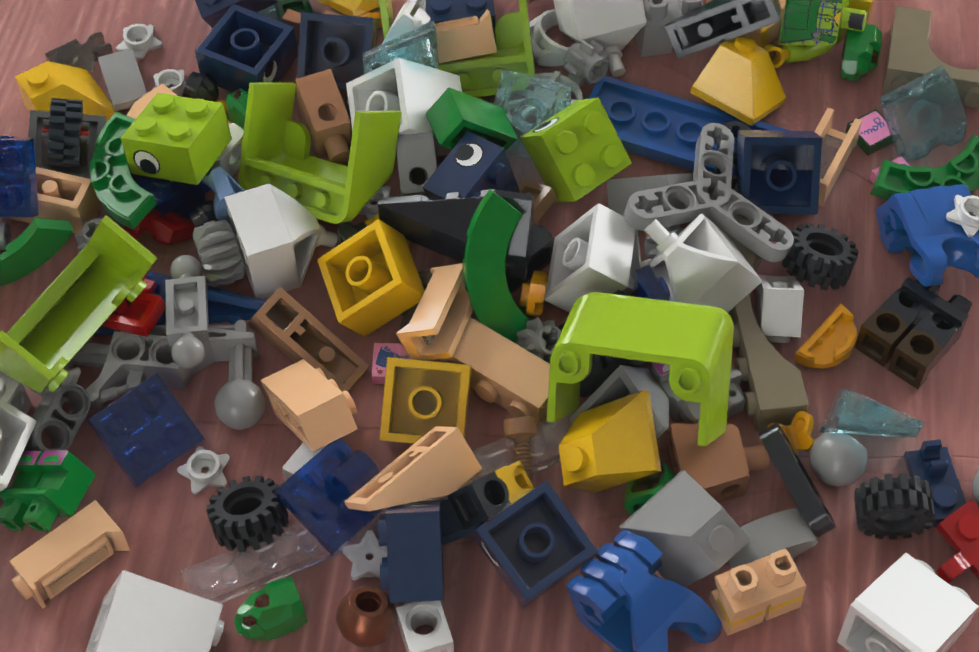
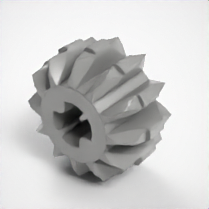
M224 219L216 222L213 220L203 223V226L194 228L193 240L206 281L212 287L233 284L234 281L242 279L245 273L244 264L232 226Z

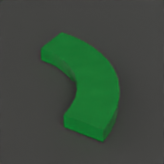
M115 112L101 129L94 143L96 149L93 160L90 162V178L104 209L115 220L133 230L156 206L157 202L153 194L142 189L131 177L130 167L121 141V136L135 119Z
M972 135L965 149L960 154L949 160L947 164L936 168L901 165L884 159L870 194L884 200H889L892 195L898 193H908L915 189H929L935 186L965 185L971 194L979 188V137Z
M489 189L477 207L467 231L468 239L465 259H463L465 290L468 293L471 306L478 321L515 343L518 340L516 333L527 328L526 322L530 321V319L517 307L509 292L505 274V259L511 235L523 214L493 190Z
M33 218L26 230L14 241L6 245V251L0 254V286L15 282L28 275L54 256L74 231L71 222L68 220Z

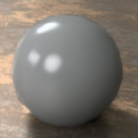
M840 429L824 432L814 441L809 452L812 470L820 481L830 486L840 487L855 483L863 476L868 465L867 449Z

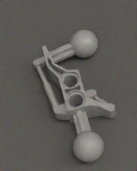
M238 320L235 324L209 325V341L202 342L205 349L204 359L194 368H182L173 360V346L168 345L166 325H155L148 337L123 331H114L110 345L86 343L64 368L65 370L72 369L75 365L103 368L99 378L86 389L91 403L89 410L96 412L103 408L104 402L118 398L120 394L129 391L132 395L141 394L145 385L186 389L193 374L215 362L229 361L228 382L218 390L214 402L216 415L221 422L231 429H247L253 427L262 419L266 407L264 393L252 382L253 359H259L254 332H248L246 322L243 320Z

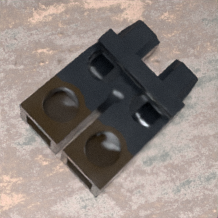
M908 277L902 283L901 288L897 289L861 325L854 348L883 367L891 360L888 370L916 389H919L942 356L960 338L972 303L960 294L953 295L947 302L938 296L940 285L925 287L918 280L914 281Z

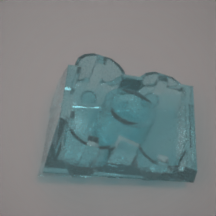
M432 20L363 53V75L397 58L438 69L439 60L434 21Z
M943 66L880 97L881 108L896 152L906 162L922 159L932 149L942 144L947 146L958 144L965 137L968 120L957 86Z
M502 70L494 104L503 108L517 136V140L505 153L531 159L520 137L571 104L573 86L509 70Z
M843 388L838 390L819 433L830 432L851 435L916 438L924 422L884 406L859 393Z

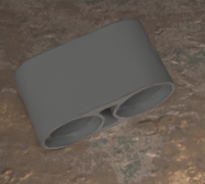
M68 384L57 388L54 392L50 391L45 394L31 417L37 422L24 451H66L69 448L91 406L89 394L82 386ZM61 396L66 397L70 402L71 409L69 414L65 413L60 406ZM42 430L49 433L52 444L49 449L41 442Z

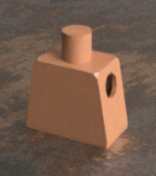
M331 69L295 79L299 118L310 133L311 145L317 157L328 155L331 162L338 164L347 162L350 155L349 148L351 147V122Z
M670 424L667 447L673 472L677 475L682 470H685L718 503L746 494L750 479L749 471L769 468V456L764 445L743 447L739 429L733 424H727L726 432L707 446L697 445L699 424Z

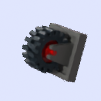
M52 98L50 111L30 110L26 165L91 179L90 162L93 160L96 149L94 143L101 129L106 124V116L83 114V101Z

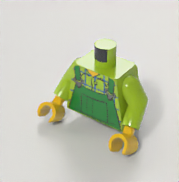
M785 0L779 45L785 46L781 49L768 44L763 49L768 52L775 51L776 56L772 61L774 68L780 67L784 62L792 63L811 60L830 52L834 45L841 42L845 29L863 32L868 12L848 8L850 0Z

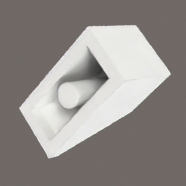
M758 275L762 282L756 287L757 323L767 340L770 342L786 343L790 342V337H801L804 289L796 280V277Z

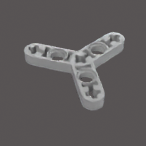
M709 123L702 128L696 142L693 181L635 192L629 197L623 214L628 225L634 229L645 231V228L655 219L663 227L692 222L702 213L720 229L761 258L770 262H780L785 259L794 243V237L786 226L731 188L734 135L730 129L719 123ZM714 141H716L719 147L717 151L712 150ZM704 165H714L720 169L722 174L710 173ZM709 188L714 189L712 199H709L710 196L707 193ZM668 200H680L685 204L686 209H676L670 205ZM738 214L747 217L751 225L738 223L733 215ZM757 228L760 229L759 234L756 233Z

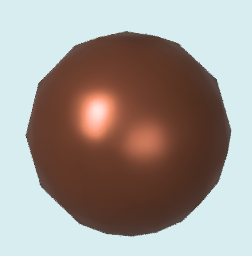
M362 586L352 589L344 596L336 610L337 626L344 639L356 646L372 647L381 644L389 637L397 624L396 606L394 603H390L389 595L377 587Z

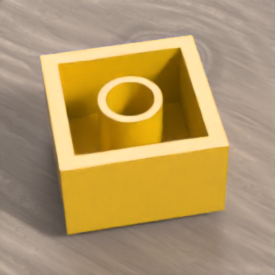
M380 219L317 259L338 323L364 337L418 304L425 291L404 235Z
M387 357L379 440L415 444L435 426L458 427L465 438L472 366Z

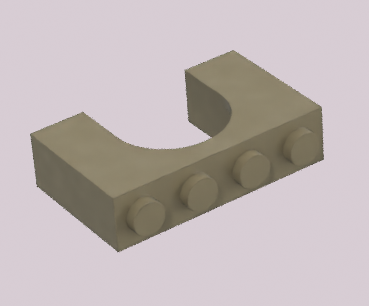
M896 6L889 33L881 92L979 108V69L966 70L952 67L937 58L930 48L929 30L932 11Z

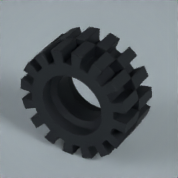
M806 223L805 227L798 225L796 229L792 230L794 243L785 259H783L782 265L783 268H788L787 273L790 276L796 274V280L800 283L806 280L809 282L808 286L815 288V285L818 284L821 290H828L830 285L835 290L839 289L840 285L842 287L845 286L849 280L858 258V249H855L856 244L853 241L847 242L849 238L847 235H837L838 230L831 228L828 231L825 230V225L818 224V227L815 228L812 223Z
M886 474L882 480L876 476L870 478V483H861L860 488H856L854 491L858 529L860 532L864 531V534L869 537L875 534L877 539L889 536V539L896 540L899 535H903L904 538L912 537L911 533L914 532L920 535L924 533V528L930 529L933 526L932 523H935L936 517L931 485L929 486V482L925 479L920 481L919 476L913 475L908 479L907 474H899L898 478H892V474Z
M250 476L242 477V483L237 484L236 480L228 482L230 488L226 489L221 486L217 489L218 496L212 495L210 497V505L206 507L207 516L215 538L221 547L225 545L227 550L233 551L237 546L239 552H246L247 547L252 546L255 551L261 549L259 543L265 541L267 545H270L274 542L273 535L280 537L284 533L283 527L288 526L289 514L281 489L278 484L274 483V480L268 478L264 481L263 476H256L254 481H251Z

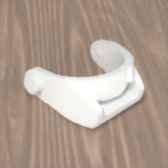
M408 0L404 3L379 49V54L383 59L393 60L399 56L426 29L430 21V16L425 12L426 0Z
M555 9L545 11L530 22L533 56L540 66L566 65L564 58L570 47L554 42L545 34L550 27L558 25Z

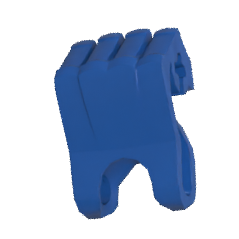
M965 185L935 186L929 189H915L908 193L894 194L882 206L876 209L880 239L888 253L903 252L904 246L906 251L912 255L909 263L911 273L925 287L943 284L942 277L946 267L950 266L971 272L976 278H979V229L973 237H968L961 225L946 219L947 213L955 209L954 198L956 195L962 197L971 196L969 189Z
M623 530L613 540L614 546L611 543L603 545L596 553L598 560L591 558L581 567L580 571L583 577L581 575L575 576L566 586L581 623L616 652H668V629L681 630L697 643L703 644L715 641L722 631V623L719 617L695 592L677 582L660 579L655 574L662 566L660 557L663 552L647 538L638 536L628 530Z

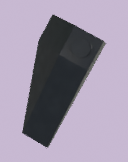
M492 189L523 214L508 243L505 274L506 279L526 280L533 246L534 195ZM481 190L480 197L462 198L459 192L447 193L446 199L430 200L424 195L379 198V219L402 233L405 239L463 263L469 225L477 207L488 190Z

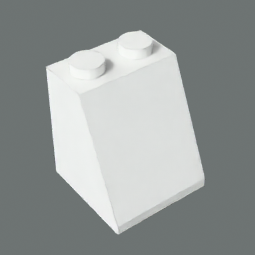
M397 58L346 83L352 133L355 111L395 110L402 112L398 136L432 133V126L426 112L448 87L462 92L460 76L406 59ZM433 135L435 156H444L453 150L441 146Z
M905 552L850 605L837 642L849 652H947L968 627L979 606L972 602L970 596L964 590L949 585L937 576L926 562L915 560Z
M123 570L103 598L85 652H209L211 646L216 647L223 632L224 621L219 620L223 604Z

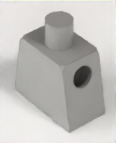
M433 132L398 136L396 154L400 195H424L426 197L422 187L437 170Z

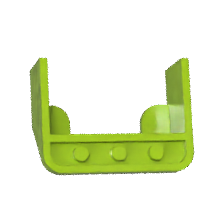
M378 0L385 39L394 22L391 0ZM518 0L519 12L507 13L497 21L495 27L496 53L428 66L460 76L462 92L473 97L526 90L531 86L535 77L527 0ZM401 53L399 56H397L396 58H394L393 60H395V59H397V58H402V59H403L402 53Z
M249 82L238 174L239 185L246 191L265 184H271L303 205L317 219L333 224L352 221L389 180L393 173L402 112L396 110L355 111L348 166L309 155L311 145L310 133L304 124L292 120L296 90L295 83Z
M106 215L100 221L88 244L7 333L2 330L0 331V372L39 393H42L46 388L54 392L70 374L64 369L66 365L125 298L132 303L148 284L142 279L155 263L157 257Z
M591 292L579 297L570 310L551 354L547 422L555 423L578 410L580 381L584 380L591 371L593 354L670 365L669 383L674 394L684 401L701 403L697 445L707 446L726 432L734 325L730 315L725 310L714 306L601 292Z

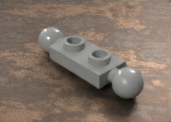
M181 255L171 264L170 273L173 279L165 280L166 336L168 345L173 346L172 357L175 363L182 368L190 369L202 362L205 355L202 342L209 341L208 293L205 275L201 276L202 267L200 262L191 255Z

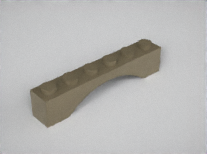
M738 214L733 215L738 223L751 225L747 217ZM757 228L756 233L759 234L760 229ZM727 234L756 272L763 258ZM749 293L728 312L734 325L732 348H736L738 358L735 360V370L738 369L741 372V382H744L746 392L743 394L746 400L744 406L746 416L753 417L756 431L765 430L771 423L788 426L791 424L796 413L799 411L807 412L809 407L801 372L787 361L765 337L755 318Z

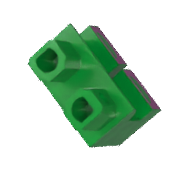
M23 451L15 468L18 474L11 487L5 488L0 492V498L5 501L0 509V522L12 531H23L27 524L36 531L50 532L57 517L73 516L96 474L69 451Z

